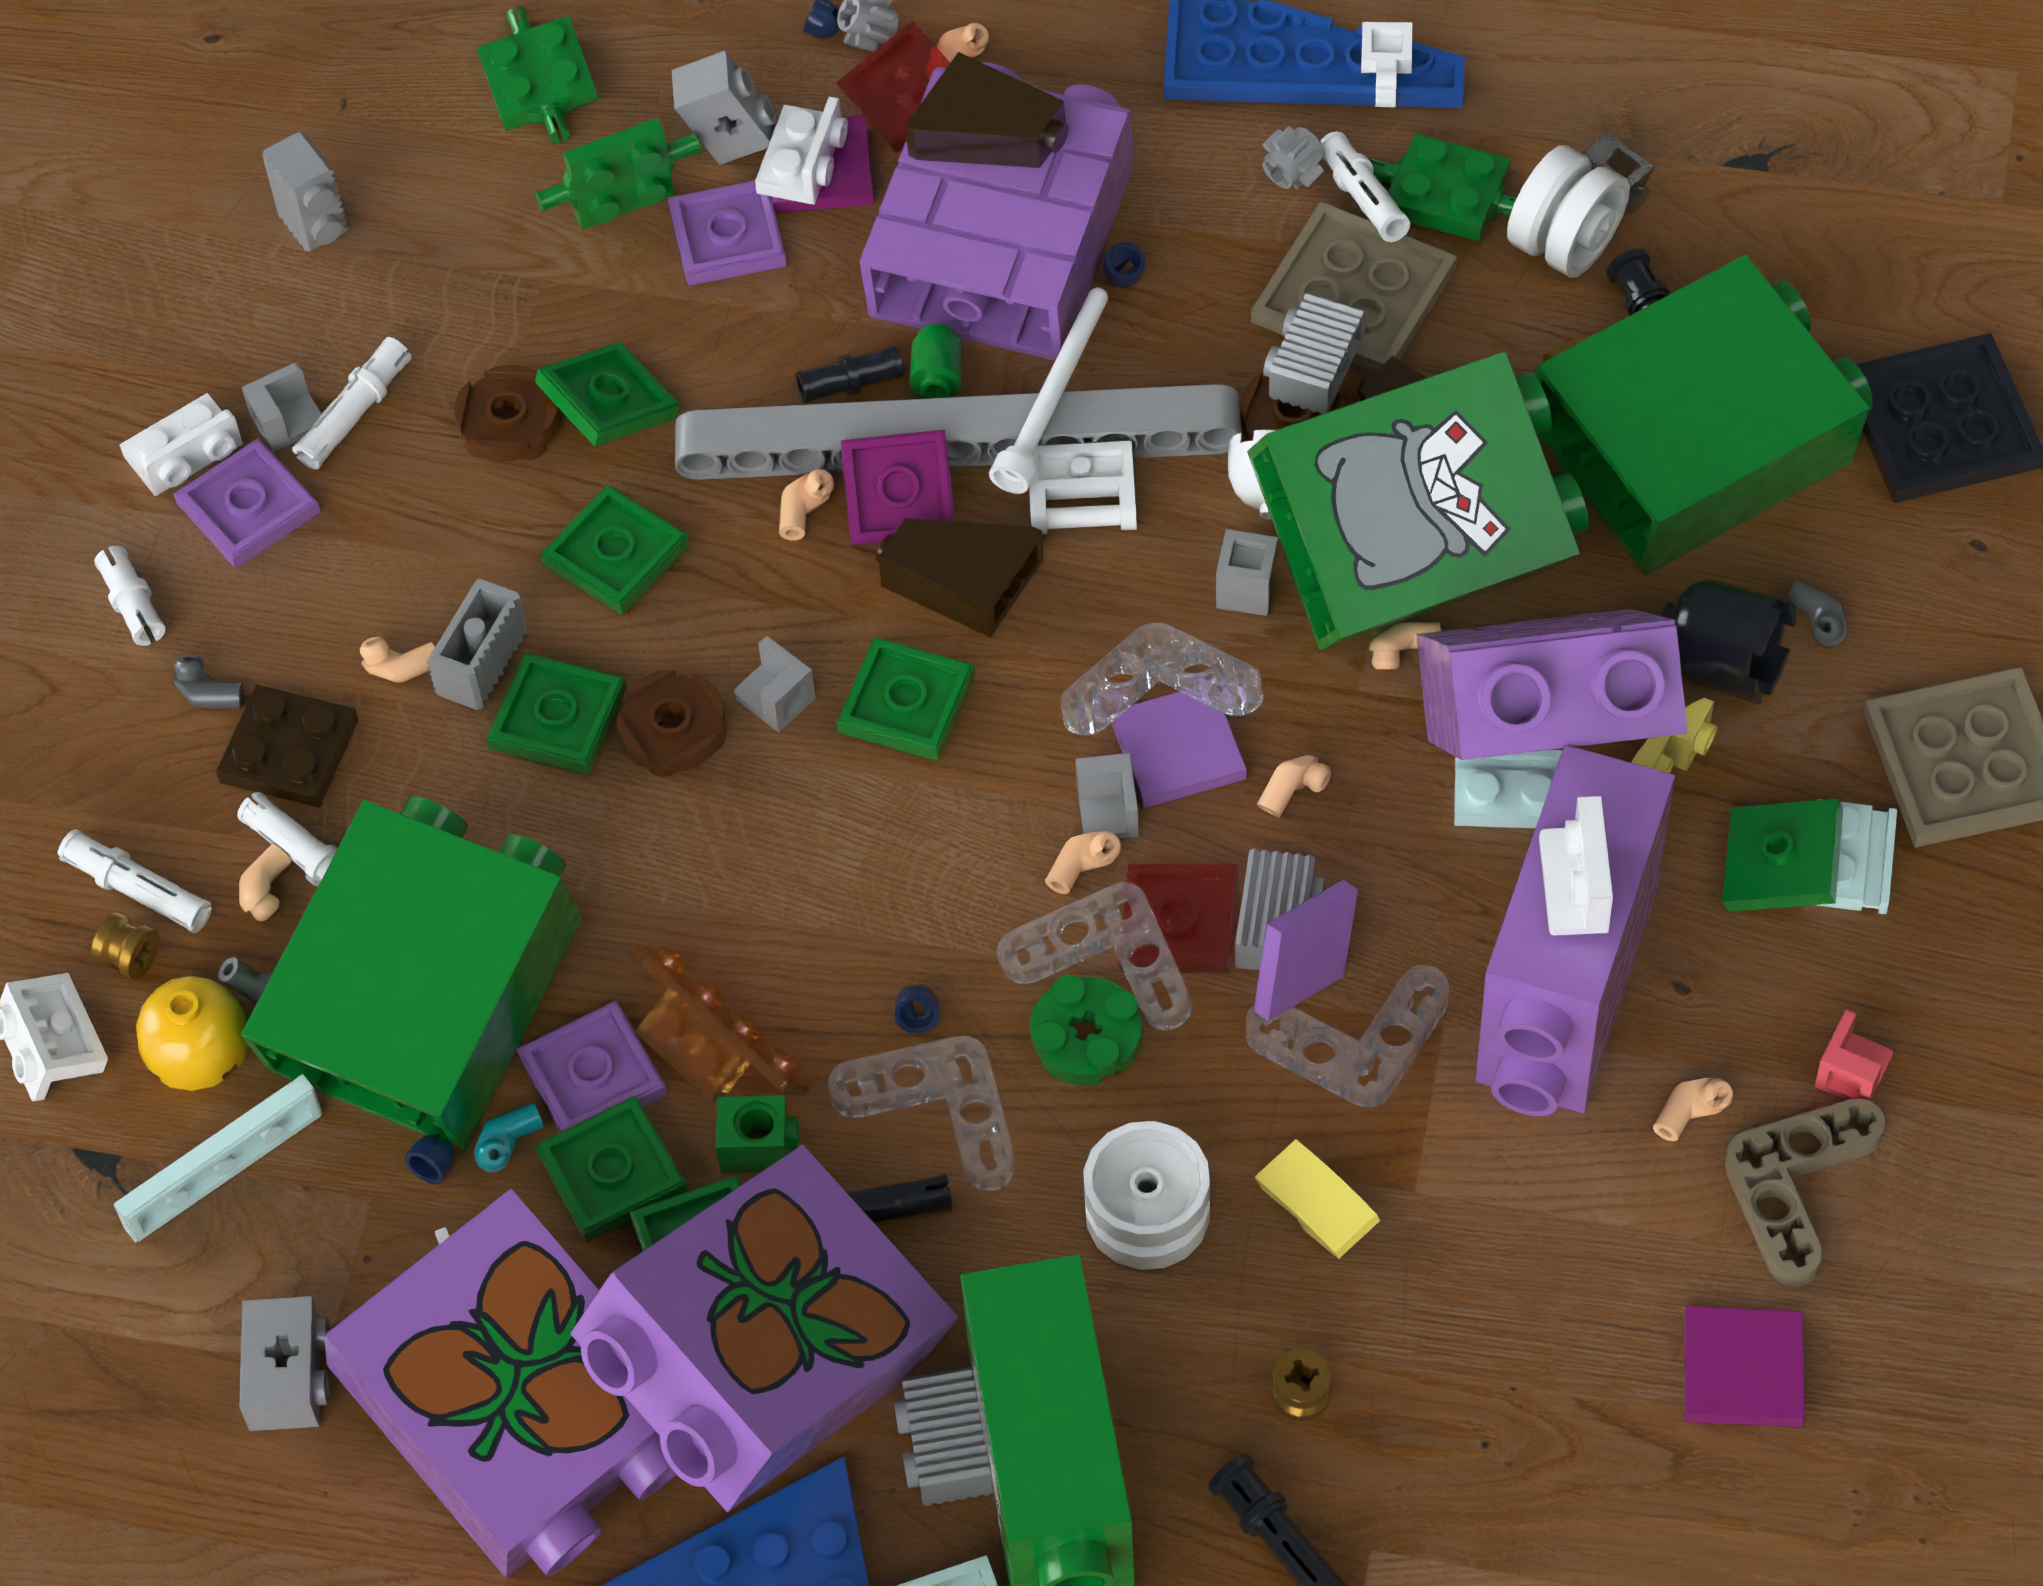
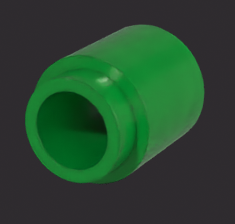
M939 323L926 325L918 331L917 336L912 341L910 387L921 398H950L960 391L963 345L956 331L950 326Z

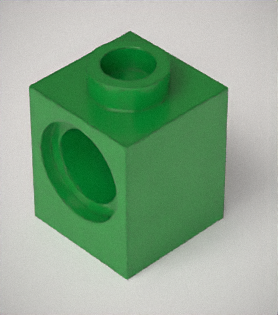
M785 1095L717 1097L716 1152L721 1174L761 1173L788 1155L789 1151L799 1147L798 1116L788 1115ZM756 1130H767L770 1132L761 1139L747 1137Z

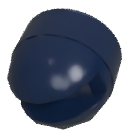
M815 0L802 31L817 38L826 39L833 37L839 31L837 23L838 6L830 0Z
M1117 243L1110 247L1106 253L1103 263L1104 275L1115 287L1127 288L1135 285L1143 274L1145 256L1137 246L1131 243ZM1129 261L1134 265L1124 274L1119 273Z
M923 984L904 987L898 994L894 1004L896 1023L900 1028L909 1033L919 1034L931 1030L939 1019V1001L932 989ZM913 1001L922 1002L923 1014L915 1015Z
M436 1134L422 1136L405 1155V1163L410 1171L421 1180L430 1184H440L451 1171L455 1161V1150L451 1142L447 1139L440 1142V1138Z

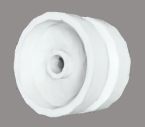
M1559 145L1540 161L1523 185L1508 221L1507 239L1511 245L1531 256H1540L1545 253V260L1548 266L1569 278L1578 277L1593 265L1612 239L1623 217L1629 199V182L1627 178L1607 167H1596L1592 170V164L1587 156L1567 145Z
M1157 1121L1130 1122L1108 1132L1091 1149L1083 1169L1087 1230L1097 1248L1114 1262L1138 1270L1166 1268L1186 1259L1203 1241L1210 1222L1208 1161L1198 1143L1177 1127Z

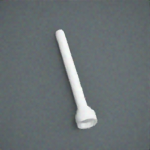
M1096 287L1089 291L1014 446H1009L1005 451L998 453L989 471V477L1002 490L1014 494H1022L1027 491L1036 473L1033 453L1108 301V295L1104 289Z

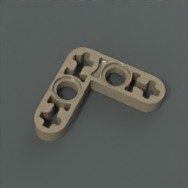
M1862 1098L1848 1099L1749 1129L1735 1135L1728 1144L1724 1163L1726 1175L1770 1274L1774 1280L1783 1286L1798 1288L1812 1283L1818 1275L1823 1255L1820 1241L1791 1178L1864 1157L1874 1152L1881 1144L1886 1122L1884 1113L1879 1106L1870 1100ZM1856 1119L1860 1126L1869 1125L1867 1135L1860 1136L1856 1129L1847 1130L1849 1120ZM1796 1133H1810L1818 1139L1821 1148L1814 1154H1800L1790 1146L1789 1139ZM1838 1134L1837 1143L1834 1146L1832 1144V1136ZM1776 1141L1778 1151L1771 1153L1773 1142ZM1750 1151L1753 1158L1762 1157L1760 1168L1753 1169L1749 1161L1741 1162L1742 1153ZM1764 1198H1779L1788 1206L1789 1214L1781 1220H1770L1760 1214L1757 1204ZM1790 1232L1789 1242L1794 1253L1797 1256L1807 1255L1803 1267H1797L1793 1260L1784 1261L1787 1243L1783 1236Z

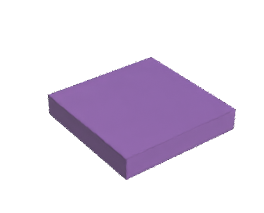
M755 180L668 197L669 210L687 286L787 266L771 197L757 194Z
M259 438L173 493L176 504L235 569L320 513L316 499Z
M1213 682L1110 711V722L1122 753H1130L1134 786L1143 809L1246 780L1247 769Z
M1342 880L1267 923L1254 1005L1255 1013L1270 1021L1344 977L1358 893L1357 888Z
M616 1000L516 1049L522 1066L559 1132L635 1095L642 1107L667 1095L664 1082Z

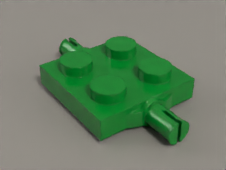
M516 7L520 22H517L512 8L507 12L506 18L509 21L513 34L476 47L504 129L508 131L529 123L544 122L552 143H560L556 128H559L563 142H565L570 137V131L566 126L563 116L575 107L599 99L570 17L568 15L536 27H531L526 9Z
M656 117L563 152L566 169L562 183L539 192L536 191L535 198L542 213L548 209L570 202L573 206L575 218L582 230L597 224L607 223L618 216L644 206L655 205L661 200L673 196L674 189L671 172L674 162L696 153H701V146L694 132L667 143L665 132Z
M1415 133L1405 156L1396 165L1367 157L1372 163L1375 177L1380 182L1390 184L1388 194L1401 212L1407 216L1410 223L1479 242L1486 225L1498 213L1506 216L1511 215L1517 197L1504 194V184L1510 173L1511 159Z

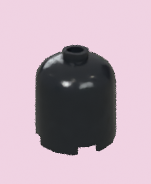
M1704 580L1690 585L1678 597L1675 604L1668 603L1665 606L1661 616L1673 619L1677 627L1682 677L1758 705L1762 702V694L1760 692L1771 695L1781 677L1790 649L1780 645L1785 625L1791 627L1796 625V606L1793 601L1721 581Z

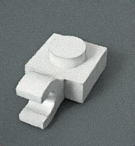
M1362 22L1361 73H1376L1375 107H1396L1397 73L1411 74L1412 22Z

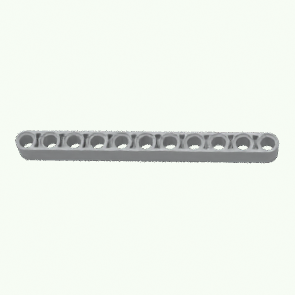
M1220 384L1063 392L1037 446L1132 441L1133 458L1228 453L1229 442L1234 435L1241 433L1240 443L1242 442L1240 397L1238 391L1233 387ZM1039 393L688 411L681 414L675 422V469L683 477L696 480L805 475L815 469H824L829 473H844L840 440L945 430L949 467L993 465L999 452L1005 451L1009 446H1014Z

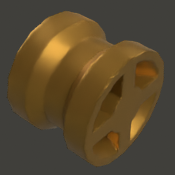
M116 912L108 916L99 927L93 940L91 957L94 962L102 966L109 967L115 965L119 967L122 975L136 980L143 976L153 963L158 951L160 936L157 930L146 925L138 928L133 926L129 917Z
M1304 1348L1286 1352L1276 1361L1273 1369V1402L1278 1411L1285 1417L1295 1421H1310L1320 1416L1326 1410L1331 1397V1370L1326 1359L1319 1353ZM1301 1375L1308 1378L1311 1382L1304 1381Z

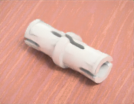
M122 546L108 547L116 562L114 566L109 562L104 550L94 560L96 568L100 571L106 585L110 589L108 599L113 609L118 613H122L132 634L133 641L141 646L150 645L152 643L144 630V626H149L156 641L161 639L166 631L164 623L160 620L150 602L151 590L147 582L136 575L126 549Z

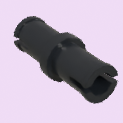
M894 345L888 349L854 358L851 354L841 355L838 357V362L806 371H797L795 378L799 395L803 403L806 404L812 400L842 392H847L850 396L861 392V387L893 378H902L904 372L900 354Z

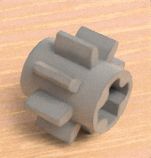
M844 0L837 16L839 29L848 32L844 43L871 52H876L878 44H888L894 38L899 24L897 12L889 8L892 0Z
M1288 126L1284 131L1277 129L1262 144L1265 150L1269 152L1264 157L1263 169L1267 176L1281 188L1289 189L1293 185L1298 190L1303 184L1309 187L1324 172L1318 164L1323 158V146L1318 138L1305 128L1298 127L1293 130Z

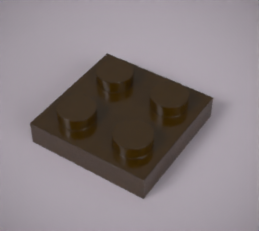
M256 684L217 768L216 773L219 782L320 808L358 723L356 709Z

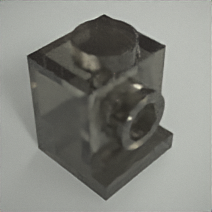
M1606 132L1581 153L1589 158L1592 170L1596 167H1607L1627 178L1630 191L1625 210L1633 214L1643 204L1650 192V189L1645 185L1655 167Z

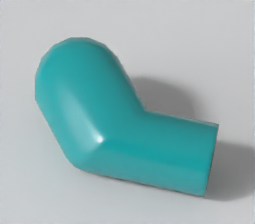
M534 1102L485 1122L474 1150L475 1161L480 1168L488 1172L500 1171L510 1161L518 1138L544 1128Z

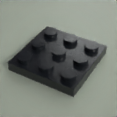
M1991 333L1856 364L1869 384L1873 399L1872 408L1868 412L1862 431L1893 503L2043 468V446Z

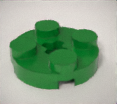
M1068 974L1056 979L1052 988L1045 992L1036 1003L1030 1019L1031 1043L1033 1050L1035 1049V1053L1041 1059V1065L1053 1077L1063 1082L1080 1086L1102 1083V1077L1110 1076L1118 1071V1075L1126 1071L1137 1058L1142 1044V1021L1135 996L1119 985L1098 977H1077ZM1088 1021L1095 1023V1027L1102 1030L1099 1035L1090 1033L1086 1040H1080L1077 1038V1029L1074 1026Z

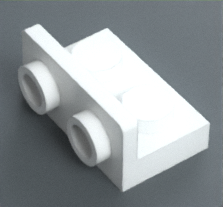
M829 96L823 112L790 105L783 106L755 180L757 194L815 205L821 186L827 187L830 184L834 168V159L832 157L836 147H843L847 136L848 120L841 117L839 98Z
M206 393L119 445L123 457L154 496H157L170 487L182 484L189 476L214 461L226 458L233 450L242 446L243 442L234 415L228 409L222 411L209 394Z
M1601 796L1578 797L1575 820H1567L1565 828L1542 829L1539 835L1548 927L1550 934L1554 936L1608 933L1613 893Z
M69 973L6 983L0 999V1039L5 1040L11 1053L13 1071L17 1081L25 1084L32 1101L44 1100L52 1081L103 1073L108 1057Z

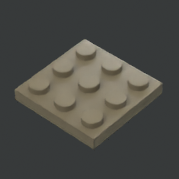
M1320 201L1252 307L1251 323L1282 335L1283 324L1291 307L1299 309L1305 293L1365 310V334L1351 364L1368 371L1372 369L1379 370L1391 356L1401 360L1457 269V256L1406 235L1398 241L1387 242L1383 240L1371 221Z
M2022 667L1865 701L1863 713L1914 848L2043 820V719Z

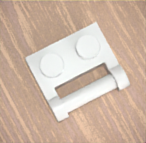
M1132 441L1040 445L1036 447L1033 453L1036 473L1029 485L1031 526L1042 530V535L1047 534V529L1121 525V530H1137ZM1119 496V505L1046 508V500Z

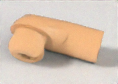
M971 23L944 33L938 41L927 69L928 78H931L936 66L947 68L958 52L971 58L981 54L989 42L987 29L982 24Z
M815 469L811 473L796 479L784 489L781 496L779 534L782 538L792 541L802 539L805 536L806 515L825 503L834 489V479L828 471Z
M1440 622L1396 623L1373 638L1369 650L1373 651V667L1375 669H1397L1400 665V650L1418 649L1416 634L1441 631Z
M372 637L365 640L360 647V654L364 658L362 666L371 675L396 683L406 682L430 671L428 669L429 665L426 662L435 646L432 642H429L402 654L389 649L388 643L382 637Z
M1304 755L1282 762L1274 771L1257 802V806L1273 816L1281 817L1294 791L1303 789L1305 786L1314 792L1324 790L1331 777L1330 767L1319 763L1318 757Z
M1110 831L1091 832L1070 838L1062 848L1045 879V883L1057 893L1068 894L1080 872L1107 866L1115 860L1121 850L1119 838Z
M271 844L246 869L239 881L240 906L244 912L250 911L257 921L267 920L279 908V900L269 892L271 883L291 864V859L275 844Z
M1703 1078L1678 1084L1673 1089L1653 1125L1654 1132L1665 1140L1677 1141L1689 1119L1717 1114L1731 1104L1733 1090L1730 1084L1721 1078Z

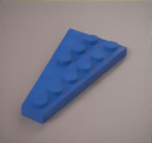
M1169 0L1164 100L1376 106V73H1361L1362 27L1359 26L1356 32L1333 25L1332 18L1270 0H1256L1254 2L1247 0ZM1412 42L1411 74L1397 73L1396 106L1463 108L1464 56Z
M844 1456L602 1586H869Z

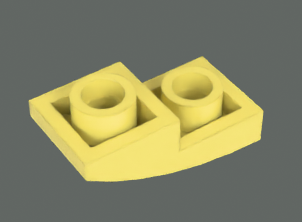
M1704 697L1685 707L1688 733L1648 738L1631 763L1666 773H1671L1673 766L1687 771L1695 755L1698 753L1705 756L1714 740L1717 726L1711 723L1714 701Z
M1296 1139L1255 1176L1261 1189L1295 1216L1304 1231L1338 1259L1381 1221L1378 1215L1354 1190Z

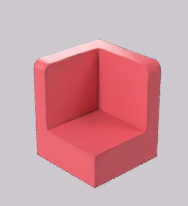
M1846 1009L1820 1060L1815 1088L1843 1100L1862 1098L1872 1101L1892 1060L1893 1051L1854 1034L1853 1029L1857 1013Z

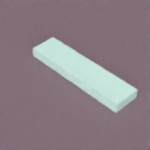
M303 1074L116 1201L114 1207L124 1229L135 1243L141 1241L321 1117L323 1113L314 1087Z

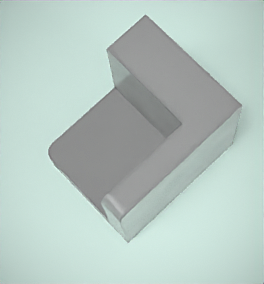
M298 363L290 364L242 387L250 417L272 453L299 441L322 415L308 392L303 371Z
M1226 529L1216 570V608L1263 616L1268 615L1271 580L1278 553V537Z
M765 636L758 643L761 665L734 689V695L739 703L779 733L816 699L812 669L771 638Z
M1130 753L1075 759L1077 792L1083 834L1110 831L1119 839L1139 837L1138 808Z

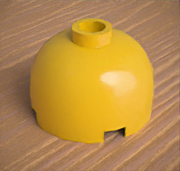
M195 976L172 979L156 988L141 1007L136 1022L139 1053L148 1070L150 1069L152 1073L159 1076L161 1082L170 1088L194 1091L214 1087L224 1081L223 1074L230 1071L235 1064L239 1068L246 1059L249 1045L243 1039L241 1033L248 1018L230 989L217 981Z

